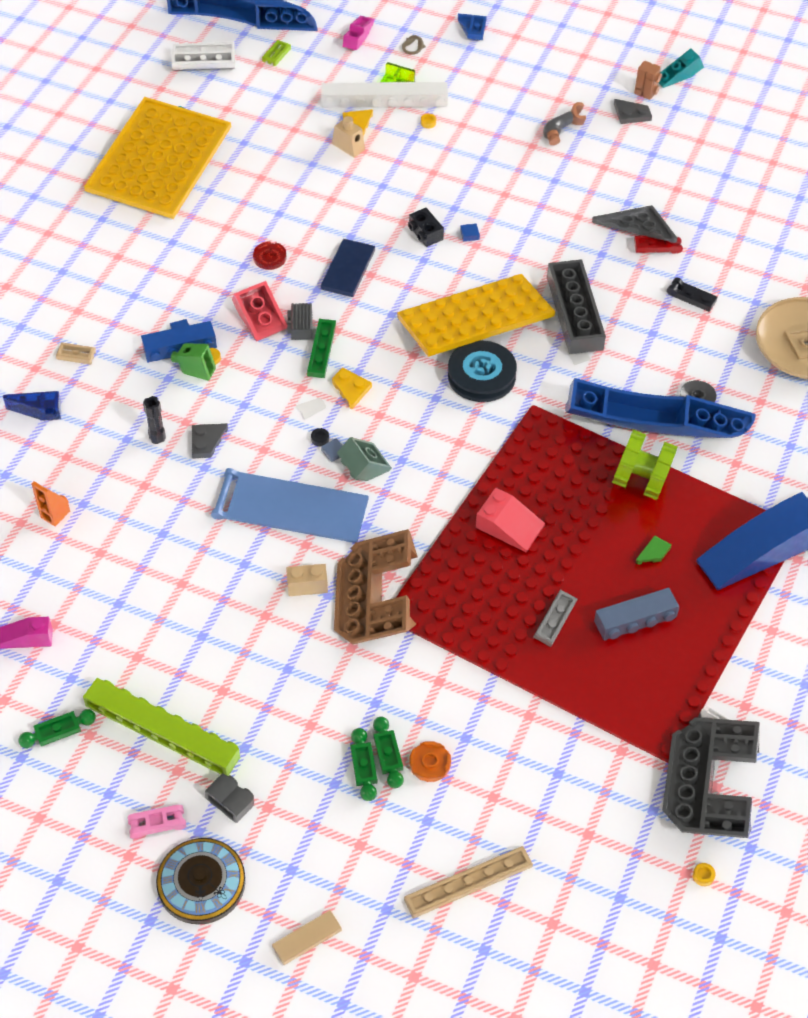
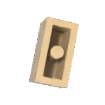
M326 564L286 567L289 596L328 593Z

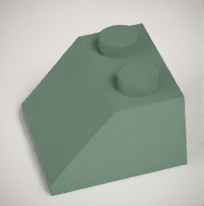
M350 437L337 452L341 458V463L349 469L351 477L355 480L369 481L392 469L373 442Z

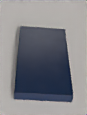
M343 238L321 283V290L354 297L374 255L375 246Z

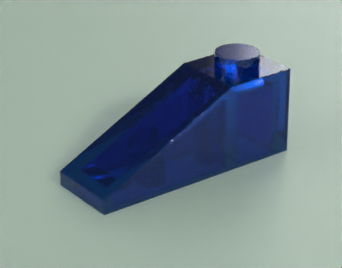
M59 391L3 395L7 410L42 421L61 419Z

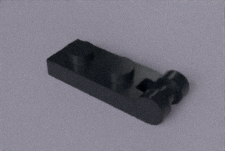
M675 277L672 285H669L666 290L670 296L708 312L712 310L718 299V296L684 283L679 277Z

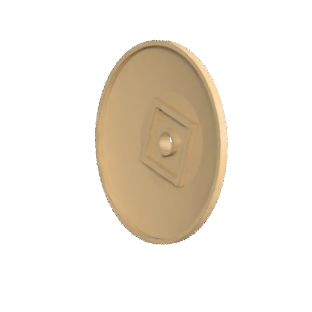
M793 297L772 304L762 313L756 327V341L760 351L771 364L785 373L803 379H808V345L804 343L808 342V297Z

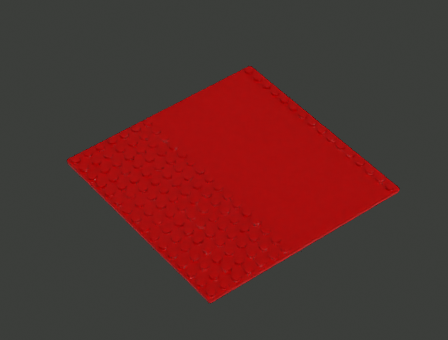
M532 405L396 596L397 598L407 595L410 599V617L416 625L409 632L669 763L672 734L677 730L681 731L689 725L691 720L699 717L701 710L708 701L785 562L782 561L717 590L696 560L734 530L766 510L670 467L657 500L643 495L649 479L631 473L625 488L614 484L612 481L626 446ZM495 488L514 496L545 523L544 528L527 552L476 528L477 513ZM654 536L671 544V549L661 562L653 563L649 561L642 562L639 565L636 564V559ZM670 588L679 605L678 614L675 619L669 622L657 623L653 627L639 629L634 633L620 635L616 639L603 640L594 622L596 610ZM561 589L578 600L553 645L550 647L535 639L534 635Z

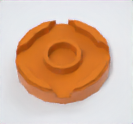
M435 741L422 742L411 751L409 756L410 769L418 779L426 782H436L443 779L449 773L451 755L441 743Z

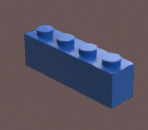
M211 321L141 335L147 363L171 358L172 352H179L185 343L208 344L209 348H217L216 335Z

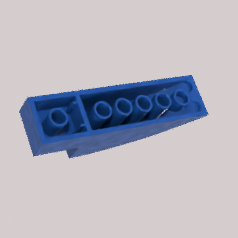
M800 492L778 503L734 530L697 558L696 562L715 588L720 590L807 551L808 498L803 492Z

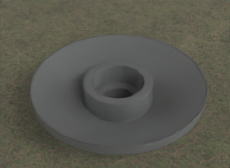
M699 380L685 383L680 390L681 397L690 395L711 402H715L717 397L715 389L710 384Z

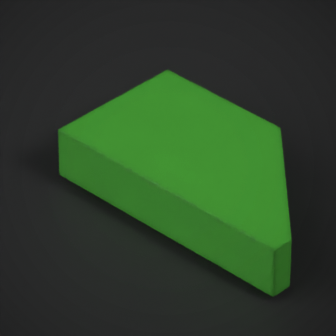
M654 536L636 559V564L639 565L642 562L649 561L653 563L661 562L671 549V544Z

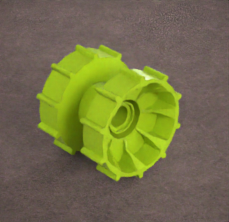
M633 430L612 483L625 488L631 473L649 479L643 495L657 500L678 446L664 441L659 456H655L641 450L646 434Z

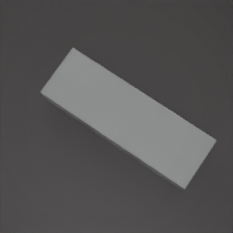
M560 589L536 631L534 638L551 647L578 599Z

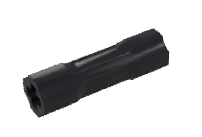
M155 396L145 398L143 407L147 417L149 439H151L153 444H159L166 439L161 416V403L158 397Z

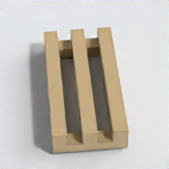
M61 342L56 358L57 360L91 365L94 354H96V347Z

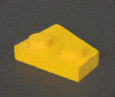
M373 109L342 112L343 118L346 116L352 117L353 123L362 128L364 137L366 128L369 126V120L373 117Z
M343 367L332 378V384L340 391L342 398L347 400L350 409H353L372 388V382Z

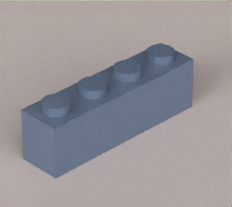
M666 588L596 610L594 622L603 640L616 639L620 635L634 633L645 627H653L660 622L672 621L677 617L679 605L670 588Z

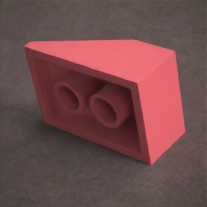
M266 281L234 293L232 302L256 342L287 329V323Z
M498 488L494 489L476 517L477 529L524 552L529 550L545 526V523L514 496Z

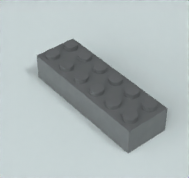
M583 260L548 263L547 280L568 353L577 354L603 351L606 335Z

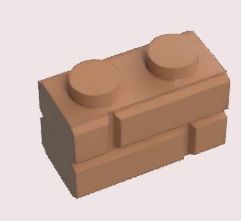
M645 60L638 67L634 91L636 95L650 100L654 95L658 94L660 89L658 83L662 77L659 65Z

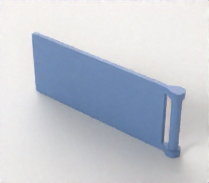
M232 468L225 470V479L216 506L211 512L212 518L217 520L228 519L352 543L358 542L369 500L368 495L243 473ZM238 478L228 511L224 512L222 509L232 479Z

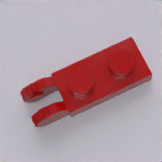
M635 236L634 238L636 253L671 252L672 254H678L683 250V246L680 245L682 243L680 237H677L676 243L648 236Z

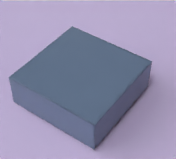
M336 438L321 446V451L332 463L340 458L337 452L343 445Z

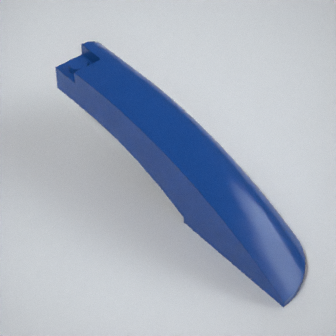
M574 378L570 384L568 401L565 405L566 413L639 431L685 437L735 438L746 433L756 418L755 413L690 395L681 397L643 394L610 388Z

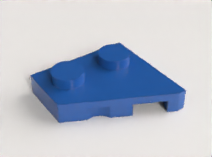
M458 13L457 20L467 38L483 40L487 16Z

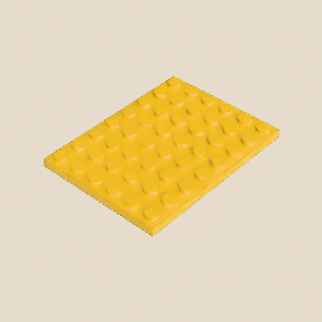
M144 96L85 184L84 190L174 219L231 129V122Z

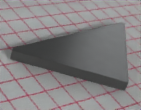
M653 205L592 217V223L673 243L677 242V236Z

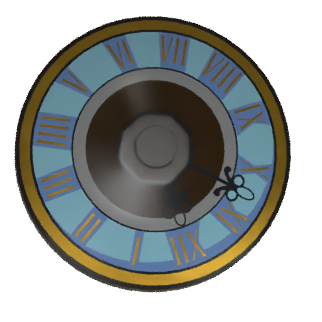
M212 838L191 839L174 847L162 860L156 876L158 896L165 910L182 922L196 925L218 921L231 913L240 902L246 885L245 870L239 855L229 845Z

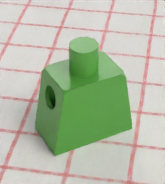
M185 343L179 352H172L171 361L179 363L183 374L209 381L216 370L208 344Z

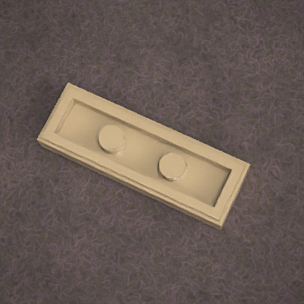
M331 910L273 943L272 948L282 964L286 965L341 932L342 927Z

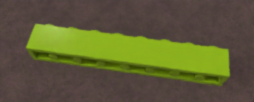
M96 678L83 695L87 708L220 775L223 773L229 776L240 759V751L235 743L231 741L226 742L220 739L217 734L213 732L208 733L202 730L199 725L195 723L190 724L184 721L181 716L172 715L163 707L154 706L145 698H138L124 688L119 689L108 680L103 681Z

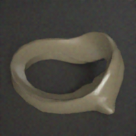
M411 35L402 44L403 51L410 55L418 54L426 47L422 38L417 35ZM418 40V49L416 51L406 50V46Z

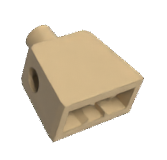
M344 117L334 127L332 144L355 158L365 151L362 128L353 123L352 117Z

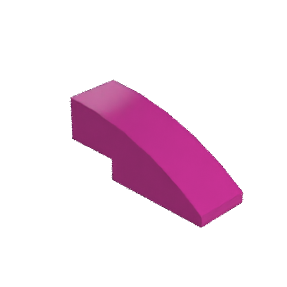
M360 15L350 24L349 31L344 34L342 47L358 50L367 38L375 19Z

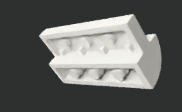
M235 42L172 44L173 70L236 68Z

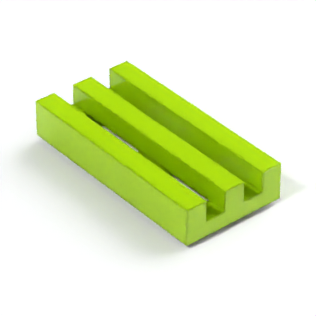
M277 40L264 54L262 62L268 61V64L273 63V66H276L291 50V44Z

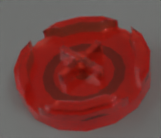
M271 241L260 243L253 252L255 265L265 270L280 268L287 260L285 247L277 242L275 244L271 243Z

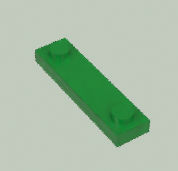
M320 318L318 320L307 369V376L325 378L336 330V320Z

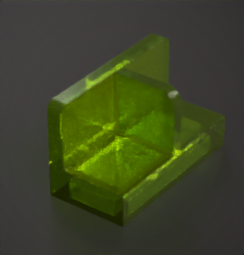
M387 62L385 64V75L380 82H415L416 71Z

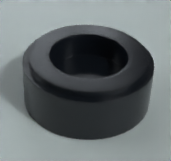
M323 428L313 430L311 442L319 447L329 442V432Z

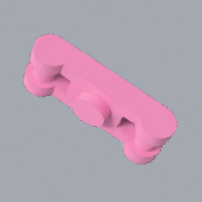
M173 805L128 815V824L131 825L129 830L130 838L138 839L144 835L186 828V820L183 818V805ZM174 816V819L168 820L167 817ZM143 821L146 822V825H143V826H140V825H139V823H141V822H143Z

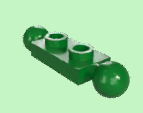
M84 709L78 717L75 716L74 711L34 725L35 733L23 732L18 738V743L22 748L28 749L35 744V741H39L42 747L81 732L79 725H92L96 720V715L91 709Z
M379 716L373 721V728L378 732L373 734V739L382 774L389 773L387 783L391 788L397 789L404 783L403 775L398 772L403 771V763L394 730L387 731L389 729L388 719Z
M356 728L351 733V740L355 744L350 745L356 787L363 786L360 790L361 798L365 801H372L377 796V789L372 784H378L371 742L365 743L368 737L367 732L363 728Z

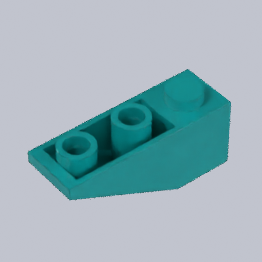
M690 48L660 72L662 77L659 84L665 88L693 77L704 68L700 56Z

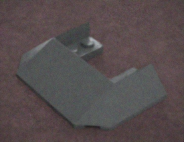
M696 717L681 731L677 730L672 734L662 810L682 833L749 838L752 830V797L712 794L716 760L757 762V753H759L760 722Z

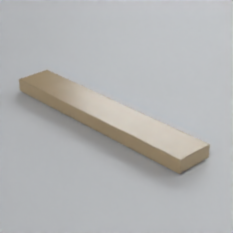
M521 846L404 896V901L414 919L533 867V863L524 846Z

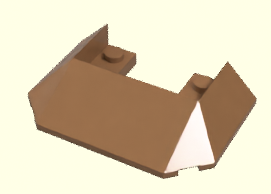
M409 529L356 542L350 548L352 550L345 559L342 557L337 563L334 631L352 645L408 632L416 625L410 617V599L405 595L382 601V573L411 566V559L418 558Z

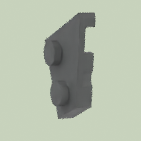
M614 99L613 104L620 124L652 121V114L648 105Z
M228 423L192 425V459L211 458L215 448L222 441L221 437L224 432L228 431Z

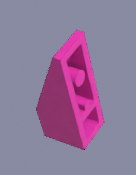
M49 616L28 617L1 626L0 649L52 646L53 628Z

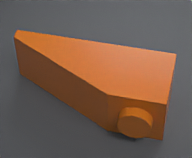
M33 481L31 485L40 517L56 527L70 512L69 501L64 495H58Z

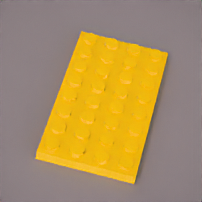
M522 273L397 312V318L428 357L555 316V310Z

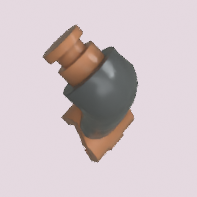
M576 102L571 111L549 120L544 125L543 135L549 140L550 145L560 143L559 134L569 124H584L586 115H579L584 108L582 102Z

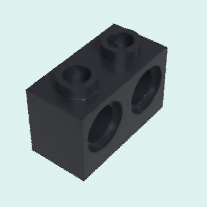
M427 207L409 214V229L416 234L418 240L426 247L444 240V227Z

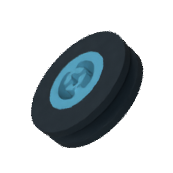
M483 340L458 347L449 358V384L458 395L475 402L495 401L506 396L515 385L517 371L515 357L507 348L498 343Z

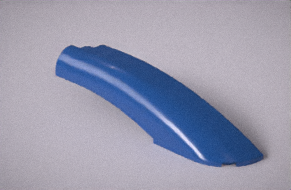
M167 0L168 14L224 18L257 27V29L318 31L317 23L311 13L301 6L284 0Z

